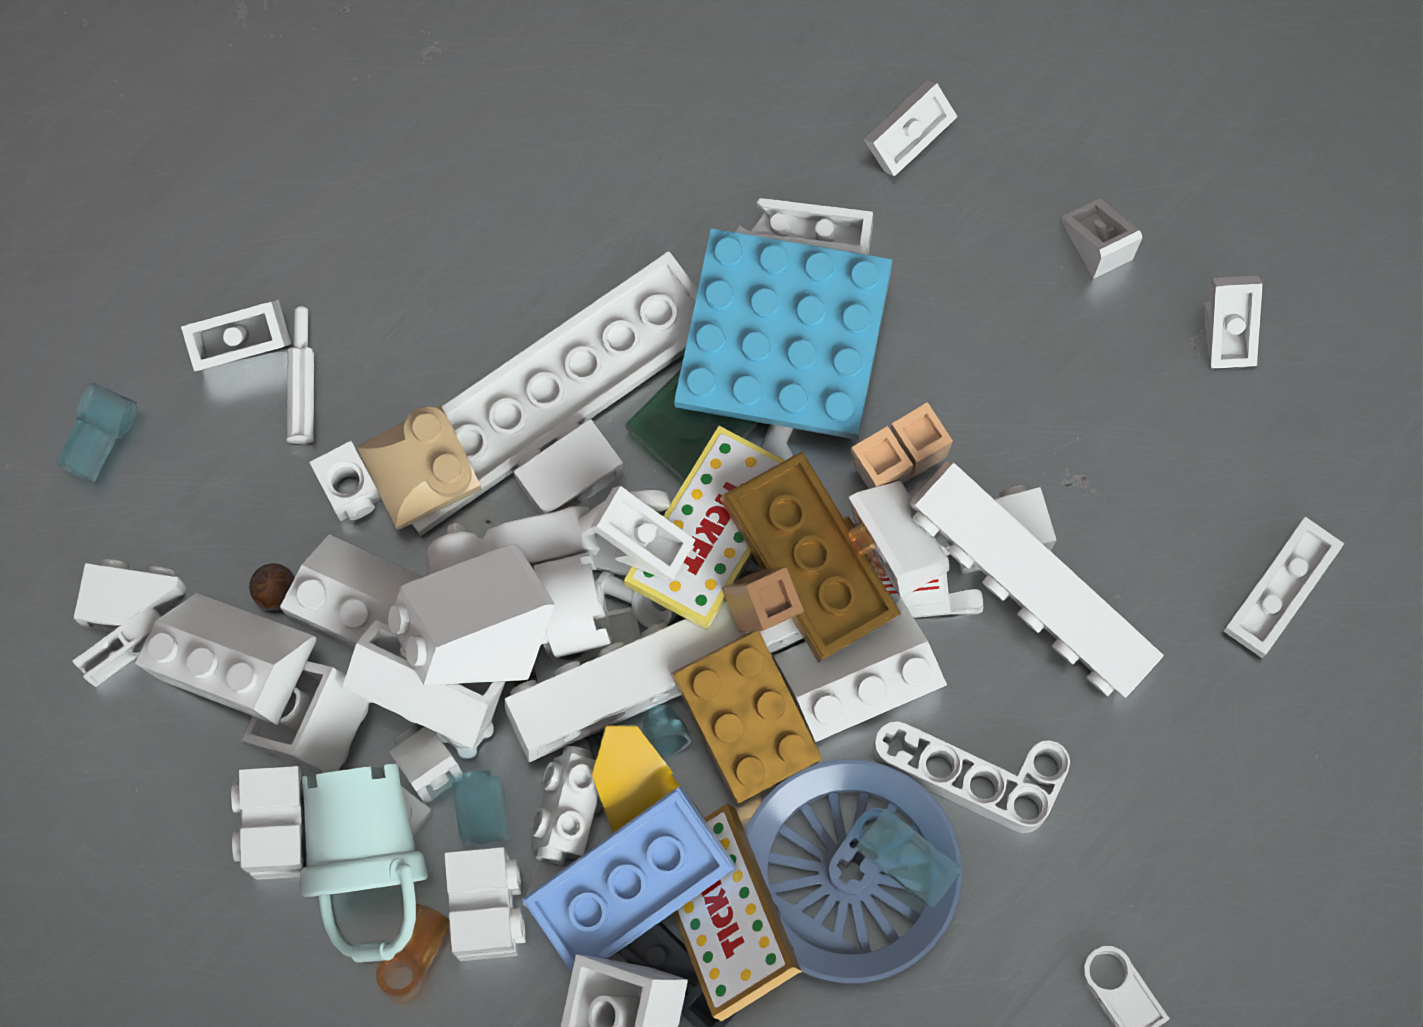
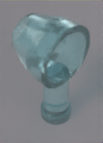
M654 706L644 713L641 732L661 757L677 754L690 744L689 730L671 706ZM603 735L599 737V745L601 744Z

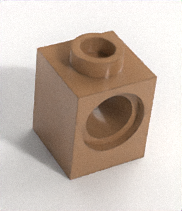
M787 567L761 569L722 587L739 632L764 631L804 612Z

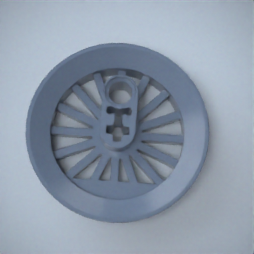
M841 759L807 767L785 779L765 797L753 814L745 831L773 902L779 908L780 919L790 944L794 948L801 972L815 978L838 983H865L888 978L900 973L918 962L937 944L948 928L956 911L962 885V860L958 840L951 822L939 803L923 786L904 773L886 765L865 760ZM838 795H857L859 797L854 824L846 836ZM828 797L838 841L837 845L809 804ZM868 798L886 804V809L871 808L866 811ZM798 811H801L827 852L785 825L786 822ZM895 811L901 814L911 825L899 834L898 823L893 816ZM871 821H878L887 828L889 839L882 844H872L864 838L862 827ZM780 834L821 862L771 853L770 851L777 835ZM915 834H918L926 853L884 861L890 851ZM853 862L859 866L857 875L861 880L858 881L852 878L846 884L840 880L842 871L837 866L840 864L843 867H848ZM768 863L819 874L768 884ZM928 863L930 883L880 873ZM821 885L794 905L777 895V893ZM878 885L928 895L922 913H918ZM825 895H829L814 919L803 912L804 909ZM871 895L913 922L914 925L899 938ZM836 901H838L839 905L833 932L822 925ZM861 901L890 942V945L871 952ZM848 904H851L860 949L842 938Z

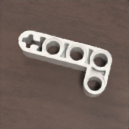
M898 721L889 722L884 725L877 733L873 746V755L877 763L896 769L911 777L925 789L1020 833L1032 832L1044 822L1051 811L1070 767V758L1066 749L1058 742L1047 740L1041 741L1032 747L1025 757L1018 774L1015 775L915 727ZM895 737L901 738L903 740L902 749L909 753L899 751L896 757L891 756L887 753L889 745L885 742L891 743ZM918 746L924 748V751L919 757L916 768H914L910 764L913 755H915ZM1038 755L1051 756L1057 763V774L1047 777L1038 773L1034 767V758ZM935 756L943 757L950 763L952 772L946 778H936L928 772L926 761ZM975 777L989 779L995 788L994 796L989 799L976 797L971 791L970 781ZM1021 797L1032 799L1038 806V817L1032 820L1019 817L1014 809L1015 800Z

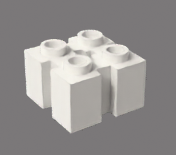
M298 766L240 769L239 783L232 784V809L234 813H240L242 819L240 832H233L232 836L233 859L235 862L241 861V868L247 873L250 872V875L256 880L300 877L301 869L306 866L304 794L301 778L306 775Z
M504 847L445 853L452 953L460 961L518 956L517 944L526 943L524 915L521 914L520 908L514 909L513 895L522 894L520 866L517 865L516 859L510 860Z

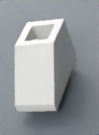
M102 559L100 565L85 563L74 619L83 628L113 632L130 618L146 609L154 608L161 614L185 597L187 587L179 577H175V571L163 567L148 566L146 572L128 570L129 565L127 563L111 559Z

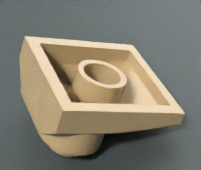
M441 405L416 409L407 417L406 421L357 446V450L396 530L402 529L482 490L470 461Z

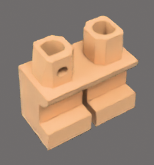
M927 402L893 422L891 430L886 426L851 447V452L855 457L851 462L869 489L896 481H901L903 484L946 458L953 440Z

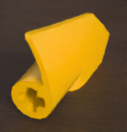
M637 725L605 726L591 773L612 833H615L674 789L680 787L679 783L672 776L674 774Z

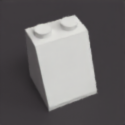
M509 544L401 585L395 605L389 610L388 624L390 631L396 635L406 653L408 663L415 669L423 686L528 680L555 604L518 544Z

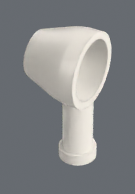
M604 571L598 578V583L602 585L604 595L609 594L631 603L635 617L642 625L648 628L660 623L668 625L678 615L624 585V580L614 577V574Z

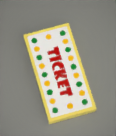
M718 426L663 517L695 539L673 580L668 581L631 567L624 579V585L708 630L726 600L722 587L739 579L753 555L720 498L723 494L785 460Z

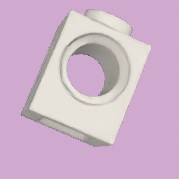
M352 441L309 462L340 521L348 517L350 520L360 519L371 513L375 509L374 504L382 500ZM352 476L360 480L357 489L352 493L341 494L336 491L338 483L345 477Z

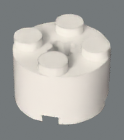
M591 552L534 565V572L555 604L541 645L544 644L547 655L554 654L556 658L613 644L609 635L612 631L602 585L598 583V580H594L592 570H596L597 567Z

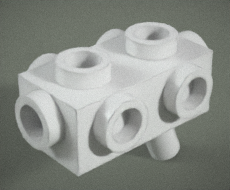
M565 746L562 756L555 757L548 764L544 772L542 788L545 789L542 807L535 812L530 827V833L534 836L531 850L537 852L536 859L542 862L564 865L566 860L580 858L584 855L594 813H599L602 808V802L591 775L595 760L591 759L592 753L586 749Z

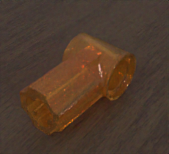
M416 903V921L412 937L402 951L395 953L394 957L390 960L381 961L377 967V983L384 996L390 1001L407 1003L415 999L421 992L423 979L450 929V920L425 905ZM402 966L409 968L413 972V978L407 987L396 990L387 985V977L391 970Z

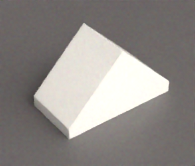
M1101 198L1060 217L1066 232L1093 279L1133 260L1142 240L1140 229Z

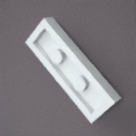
M1305 517L1224 629V632L1263 659L1344 543Z

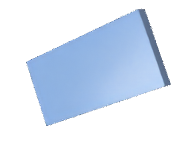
M680 786L522 900L572 973L576 954L609 959L737 868V866Z

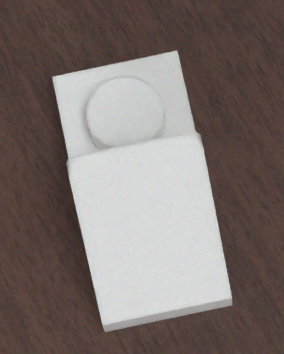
M1259 275L1212 278L1211 302L1204 303L1208 357L1211 368L1257 366L1262 282Z
M621 486L612 488L590 526V529L618 548L613 556L614 559L668 581L674 579L695 542L694 538Z

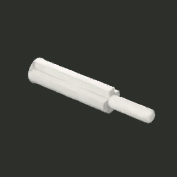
M298 306L294 309V347L288 349L286 441L292 444H309L314 442V352H312L311 348H308V309L305 306Z

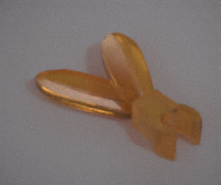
M849 516L844 517L850 528L846 533L859 556L867 554L880 578L886 576L887 574L874 552L877 546L864 523L862 522L855 526Z

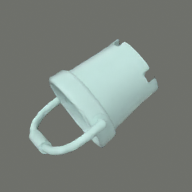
M398 763L384 765L386 778H384L383 766L371 768V766L301 777L304 794L306 866L300 871L301 895L303 897L318 896L324 928L332 944L343 955L352 957L357 963L390 960L394 957L395 953L403 950L412 937L416 921V898L413 882L426 880L428 877L424 856L420 851L415 850L400 784ZM401 884L404 918L400 933L393 942L385 940L354 945L348 943L336 926L330 894Z

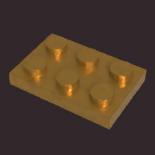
M751 631L670 673L735 803L739 804L823 759L759 631Z

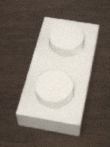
M926 80L867 135L864 141L883 171L895 176L957 118V115L938 84Z

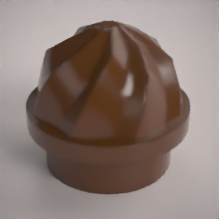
M277 563L263 565L254 572L250 579V595L261 608L279 610L295 576L284 565Z

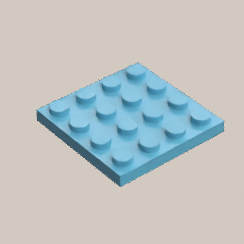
M711 228L675 395V407L858 440L893 259Z

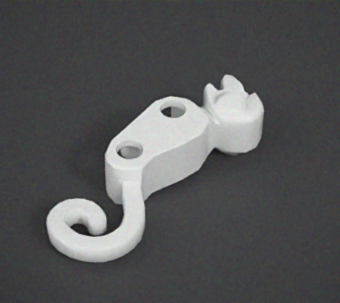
M643 489L630 492L662 516L671 504L669 495L658 489ZM604 502L591 510L585 506H573L556 512L505 522L487 529L483 539L478 538L474 532H467L460 524L453 523L448 526L447 534L435 539L428 547V560L426 563L428 575L509 544H518L533 569L534 565L587 552H591L594 557L599 553L600 545L596 532L590 529V526Z

